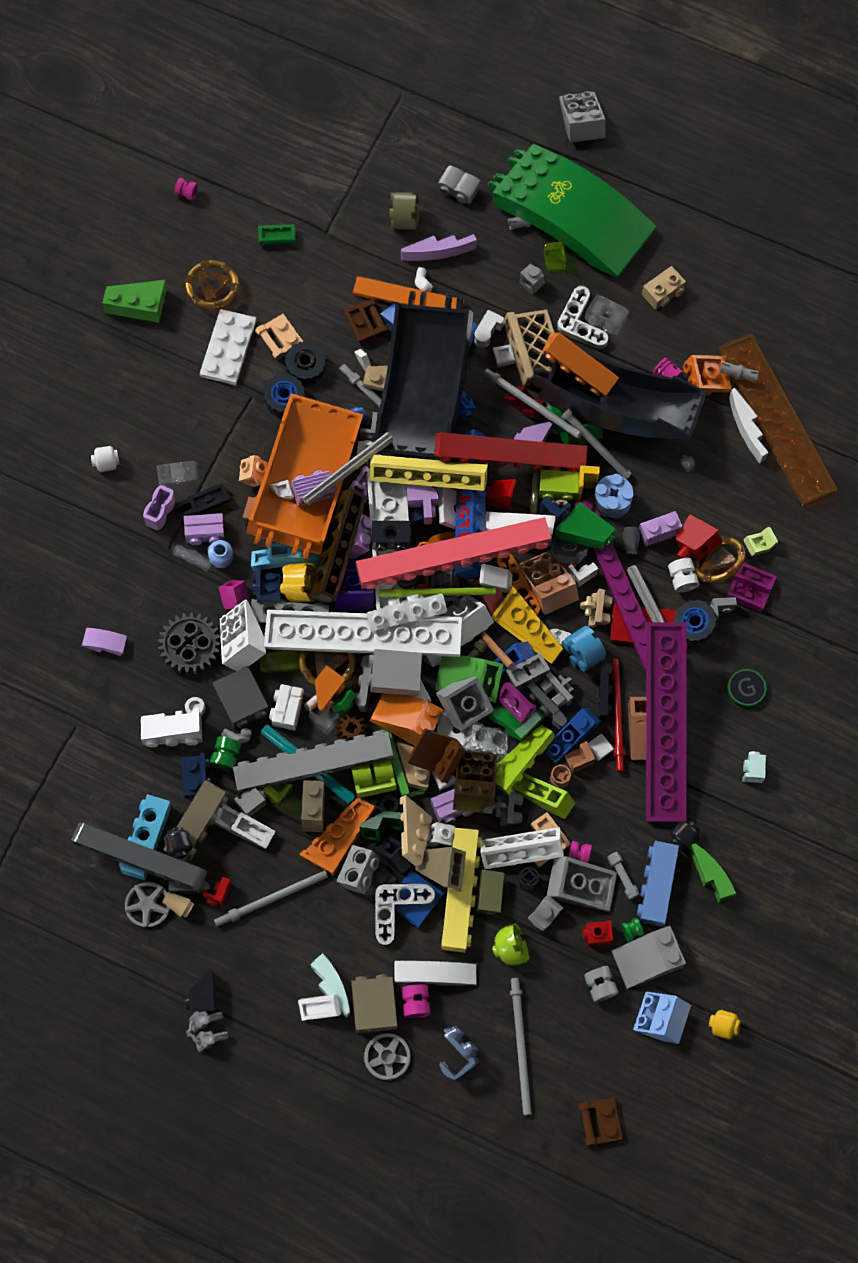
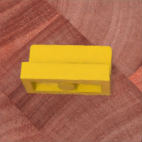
M580 466L576 501L581 500L583 488L596 489L600 467Z

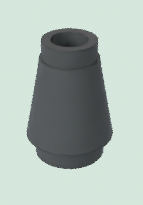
M625 527L622 536L626 555H637L641 532H639L638 527Z

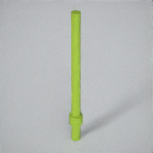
M394 587V589H379V597L403 599V597L414 594L419 596H433L437 594H443L444 596L496 595V588L403 589L402 587Z

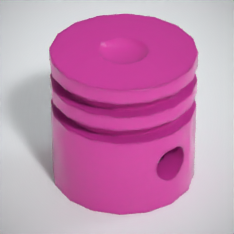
M664 358L655 367L652 374L672 378L675 375L681 378L683 371L675 364H672L671 361H668V358Z

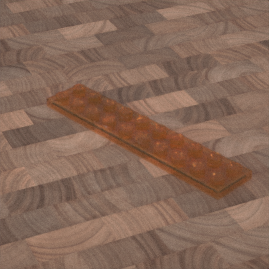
M752 333L719 346L718 351L724 357L725 362L738 366L740 364L745 368L759 371L756 383L732 377L746 403L757 415L756 421L802 506L837 491L836 485Z

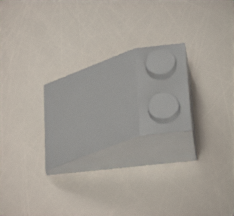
M569 857L554 858L547 895L554 900L610 911L617 872Z
M671 926L651 932L611 951L627 989L679 970L686 964Z

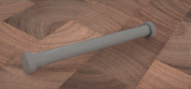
M570 409L565 411L561 417L564 420L567 419L573 427L581 431L582 436L606 459L621 477L627 479L632 473L626 470L571 414L572 411Z

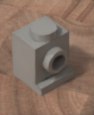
M530 264L520 273L519 283L533 295L545 284L543 272L538 267Z
M261 788L249 789L241 795L240 800L238 797L234 798L235 805L242 813L251 817L266 805L264 799L266 795Z

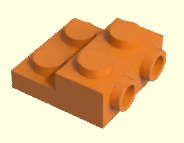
M691 355L685 361L683 370L688 374V382L706 391L707 395H710L712 392H729L732 389L729 376L719 373L722 362H725L724 356Z

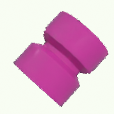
M428 985L402 987V997L406 1001L403 1005L404 1017L421 1018L429 1016L430 1003L426 1001L429 998Z

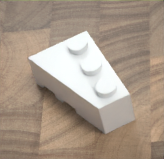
M199 708L193 709V713L188 714L176 711L173 716H165L164 713L142 716L141 741L143 745L147 747H157L158 744L177 746L178 743L197 745L198 742H202V719Z

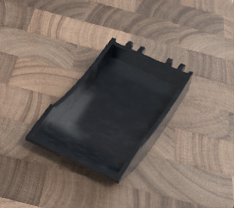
M410 291L408 304H395L389 360L379 413H377L374 442L388 432L393 437V441L380 452L440 458L434 456L436 433L454 434L467 369L473 312L469 309H463V295H458L456 309L451 308V294L446 295L445 307L442 308L426 306V292H421L419 305H414L416 294L415 291Z
M581 348L619 377L606 396L599 395L598 397L590 391L591 388L585 384L583 386L575 380V375L571 372L570 374L565 373L560 369L561 365L556 361L552 363L545 357V353L541 354L540 361L551 367L548 372L540 367L535 368L530 382L541 389L537 399L562 412L570 409L572 411L571 414L580 420L625 434L648 438H691L707 392L675 375L672 378L634 370L608 361Z

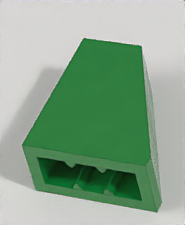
M579 502L555 529V537L560 540L603 550L607 545L611 546L615 541L616 529Z

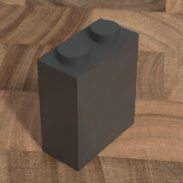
M248 666L212 683L234 729L247 726L251 720L262 719L269 712L268 705Z

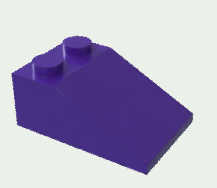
M362 554L355 559L349 557L337 601H334L335 611L374 610V589L361 588L356 569V561L371 558V554Z

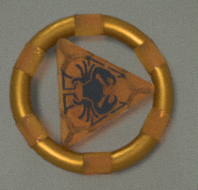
M207 260L194 266L188 273L185 281V290L190 300L197 306L206 309H217L229 304L235 298L239 288V280L233 268L224 262ZM217 267L225 271L229 276L200 270ZM196 274L206 301L201 300L192 290V283ZM232 280L230 293L224 299L210 302Z
M721 537L722 541L709 552L701 570L700 559L698 560L693 557L694 573L697 574V578L704 582L714 583L724 581L737 573L743 565L746 556L745 548L740 541L732 537ZM720 544L735 546L738 559L736 560ZM716 570L717 573H720L719 575L704 574Z
M300 651L299 667L301 673L309 683L315 686L316 678L307 669L306 657L309 651ZM314 651L317 677L326 665L335 670L348 660V666L342 677L345 678L346 682L352 676L356 665L355 653L347 652L348 656L339 652Z

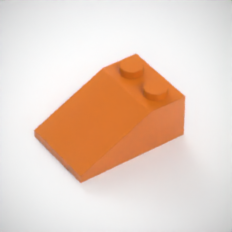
M383 693L370 721L415 746L425 728L434 731L443 709L428 700L414 696Z

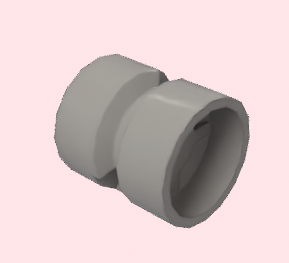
M608 966L594 969L584 975L587 986L592 987L590 993L594 1003L604 1001L619 993L615 982L610 980L612 974ZM602 980L605 981V983H602L600 985H597L596 983Z

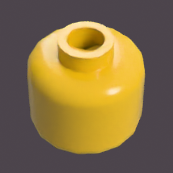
M719 1010L716 1015H711L709 1027H712L713 1035L732 1039L739 1033L741 1020H738L737 1014Z

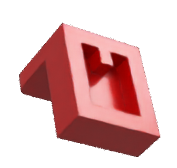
M222 877L221 882L216 883L214 888L215 895L204 892L202 896L206 900L205 903L217 907V905L223 906L232 885L230 879Z

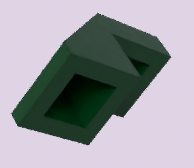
M384 811L361 823L359 828L363 840L382 842L386 830L404 832V822L401 821L402 813Z

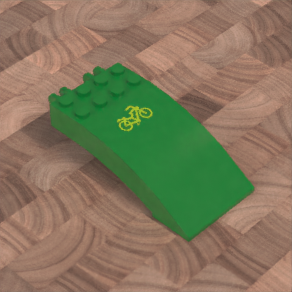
M532 144L527 152L517 149L514 152L515 157L512 156L508 159V163L513 168L507 176L497 173L494 176L497 182L490 181L488 183V187L493 191L494 206L538 227L587 261V264L618 278L654 233L657 226L623 195L579 165L536 144Z

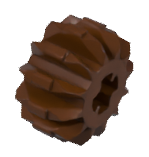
M346 714V720L340 717L339 722L341 724L335 725L337 729L335 736L340 737L339 740L346 739V741L354 740L353 737L358 735H365L367 737L368 733L365 730L368 729V725L363 724L364 718L357 720V714H354L353 718ZM349 728H353L354 733H350Z

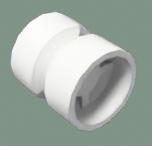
M691 558L678 559L668 565L670 575L674 578L672 582L676 592H687L699 586L697 574L693 573L695 568Z

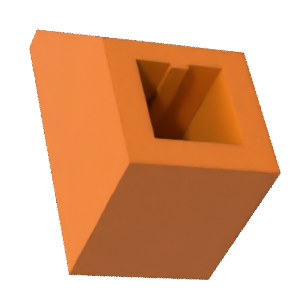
M327 665L315 680L318 711L320 713L324 710L328 711L334 703L332 699L335 695H340L346 688L344 685L345 678Z

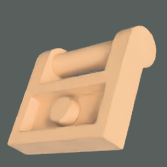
M284 314L265 325L258 326L255 330L258 336H261L269 346L276 360L284 357L293 344L303 342ZM272 331L283 348H278L267 332Z

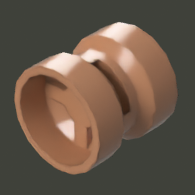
M565 765L555 766L550 776L551 784L560 789L565 788L571 778L570 769Z

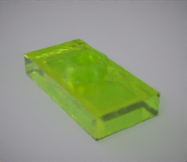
M298 650L266 653L259 658L261 674L300 670Z

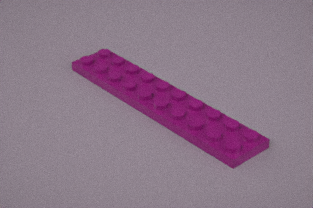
M646 623V821H686L687 623Z

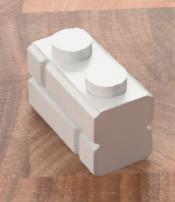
M280 685V689L276 690L274 694L276 706L271 708L269 719L272 720V726L296 731L304 689Z

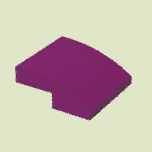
M743 563L734 577L726 598L736 597L737 603L762 613L777 576Z

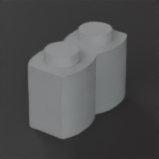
M448 166L438 185L442 194L455 196L459 202L471 204L481 187V180L471 174L464 173L456 167Z

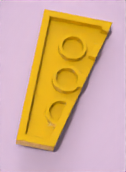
M512 587L491 618L520 641H528L536 653H541L544 659L553 664L564 648L517 589Z

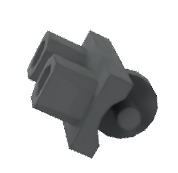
M512 788L513 791L510 795L502 792V796H497V801L494 802L493 810H496V816L500 817V827L506 828L510 825L522 823V813L514 812V806L519 807L522 805L523 795L515 793L514 788Z

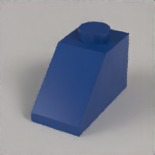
M528 641L513 644L504 652L515 666L536 655ZM499 658L493 661L504 664ZM503 665L500 681L505 679L506 670H508L505 665Z

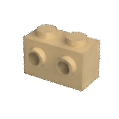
M671 266L643 286L642 296L655 310L659 307H665L670 302V299L679 297L684 292L686 281Z

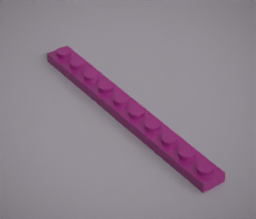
M592 497L574 503V507H576L581 502L601 517ZM613 544L611 546L607 545L603 550L592 548L643 668L646 671L647 622Z

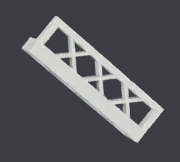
M560 827L481 840V856L484 868L491 869L564 857Z

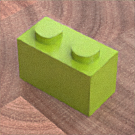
M541 470L539 498L545 499L547 497L550 500L564 499L567 502L577 500L579 472Z

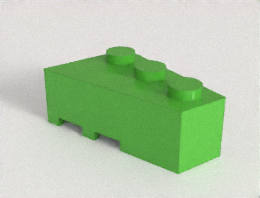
M165 280L106 287L102 302L104 312L106 314L159 323L167 292Z

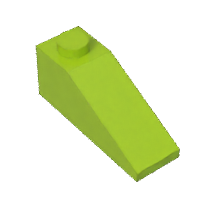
M525 773L522 774L523 778L519 783L515 782L511 787L515 789L516 793L522 794L523 797L563 819H566L575 805L567 791Z

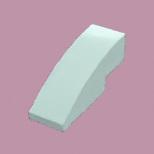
M322 953L311 964L312 970L323 980L319 984V989L325 995H338L340 1010L347 1018L350 1016L344 986L336 970Z

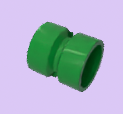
M217 737L214 746L217 752L211 755L209 765L222 771L233 772V767H235L237 760L235 756L239 755L242 744L228 737Z

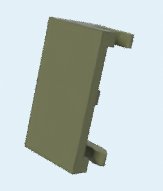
M481 870L478 873L474 913L495 915V913L501 912L503 872Z

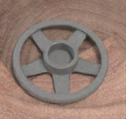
M152 882L135 885L129 891L125 900V911L128 918L141 927H152L161 923L167 917L170 908L158 905L156 900L162 892L166 896V890ZM152 886L157 889L150 896H147L141 887ZM136 891L140 902L129 906L130 897ZM141 910L143 912V923L136 921L130 912ZM153 911L164 914L158 921L149 924L150 914Z
M384 1033L374 1037L368 1043L364 1053L367 1069L372 1075L382 1080H393L400 1077L407 1070L411 1057L407 1043L401 1037L391 1033ZM382 1037L394 1038L388 1048H384L377 1040ZM399 1041L404 1045L407 1057L395 1053ZM371 1045H373L379 1056L368 1062V1051ZM394 1062L406 1063L400 1072L393 1075ZM383 1064L387 1076L376 1073L372 1067Z

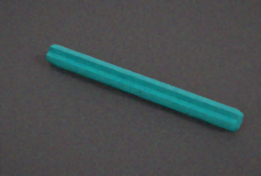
M269 725L264 726L261 730L262 735L283 752H288V754L296 753L295 750L298 748ZM330 774L314 776L319 781H324V785L347 804H351L355 800L356 796Z

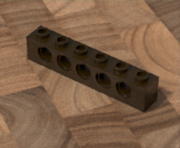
M353 488L339 492L308 596L323 604L337 601L367 499L366 495Z

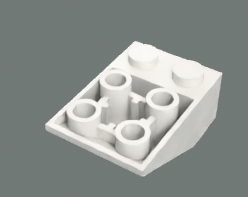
M245 599L220 618L222 664L235 671L247 666L249 667L266 654V647H264L265 637L248 600Z

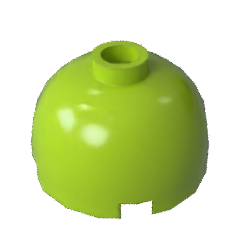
M516 923L500 929L495 937V945L492 947L496 957H500L504 963L512 966L523 964L529 960L526 941H522L520 937L522 932Z

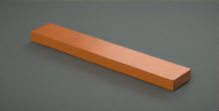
M357 276L353 289V295L391 304H408L410 291H415L416 294L414 305H419L421 292L427 293L426 306L444 308L446 300L445 295ZM452 297L451 308L456 309L457 298Z

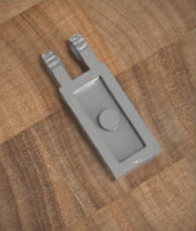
M366 655L361 661L363 675L359 676L358 685L361 686L360 693H357L355 698V704L358 705L360 712H368L371 686H368L367 682L368 674H372V667H369V655Z

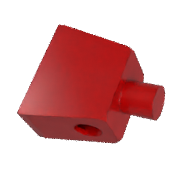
M689 515L676 537V542L680 548L676 554L677 558H689L691 555L698 560L702 559L722 541L719 530Z

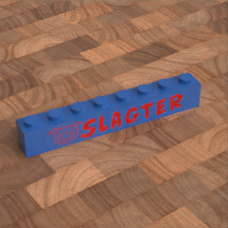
M475 429L462 433V435L486 437V435ZM470 460V463L477 464V460ZM486 487L484 491L456 488L455 538L485 531ZM478 561L468 567L457 566L455 567V574L467 580L480 576L481 564L485 563Z

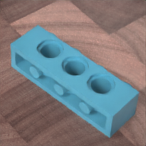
M147 794L146 799H142L139 811L141 813L139 818L134 820L132 827L134 832L132 837H128V840L156 851L172 807L170 801ZM153 814L156 816L154 821H146L148 815ZM148 833L150 836L147 840L142 841L139 839L141 834ZM119 862L122 874L146 880L147 872Z

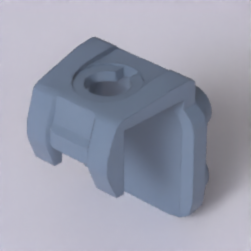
M457 1026L444 1029V1036L469 1063L458 1074L445 1061L439 1065L447 1077L455 1080L473 1069L479 1061L475 1057L478 1048L471 1041L463 1043L462 1037L464 1033Z

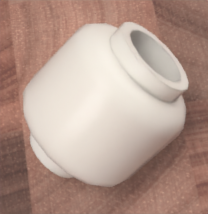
M112 446L96 448L94 455H91L92 466H96L99 472L115 470L117 465H119L117 450H114Z

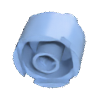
M613 474L601 479L596 486L594 503L599 514L613 519L624 516L631 506L633 488L619 474Z

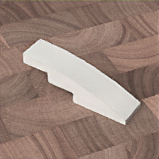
M734 388L729 396L733 416L745 443L760 464L766 460L768 451L760 442L763 434L755 425L757 415Z
M226 805L223 808L219 807L216 812L218 817L214 825L264 849L267 848L275 833L273 829Z
M395 961V983L476 985V964Z

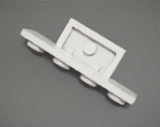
M418 594L407 596L408 600H390L388 605H385V608L367 612L370 629L375 631L447 613L444 595L437 594L423 598V596L419 597Z

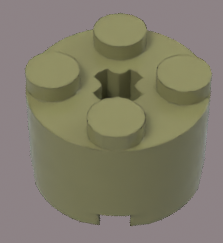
M391 193V204H393V209L389 210L391 228L416 230L419 223L418 193Z

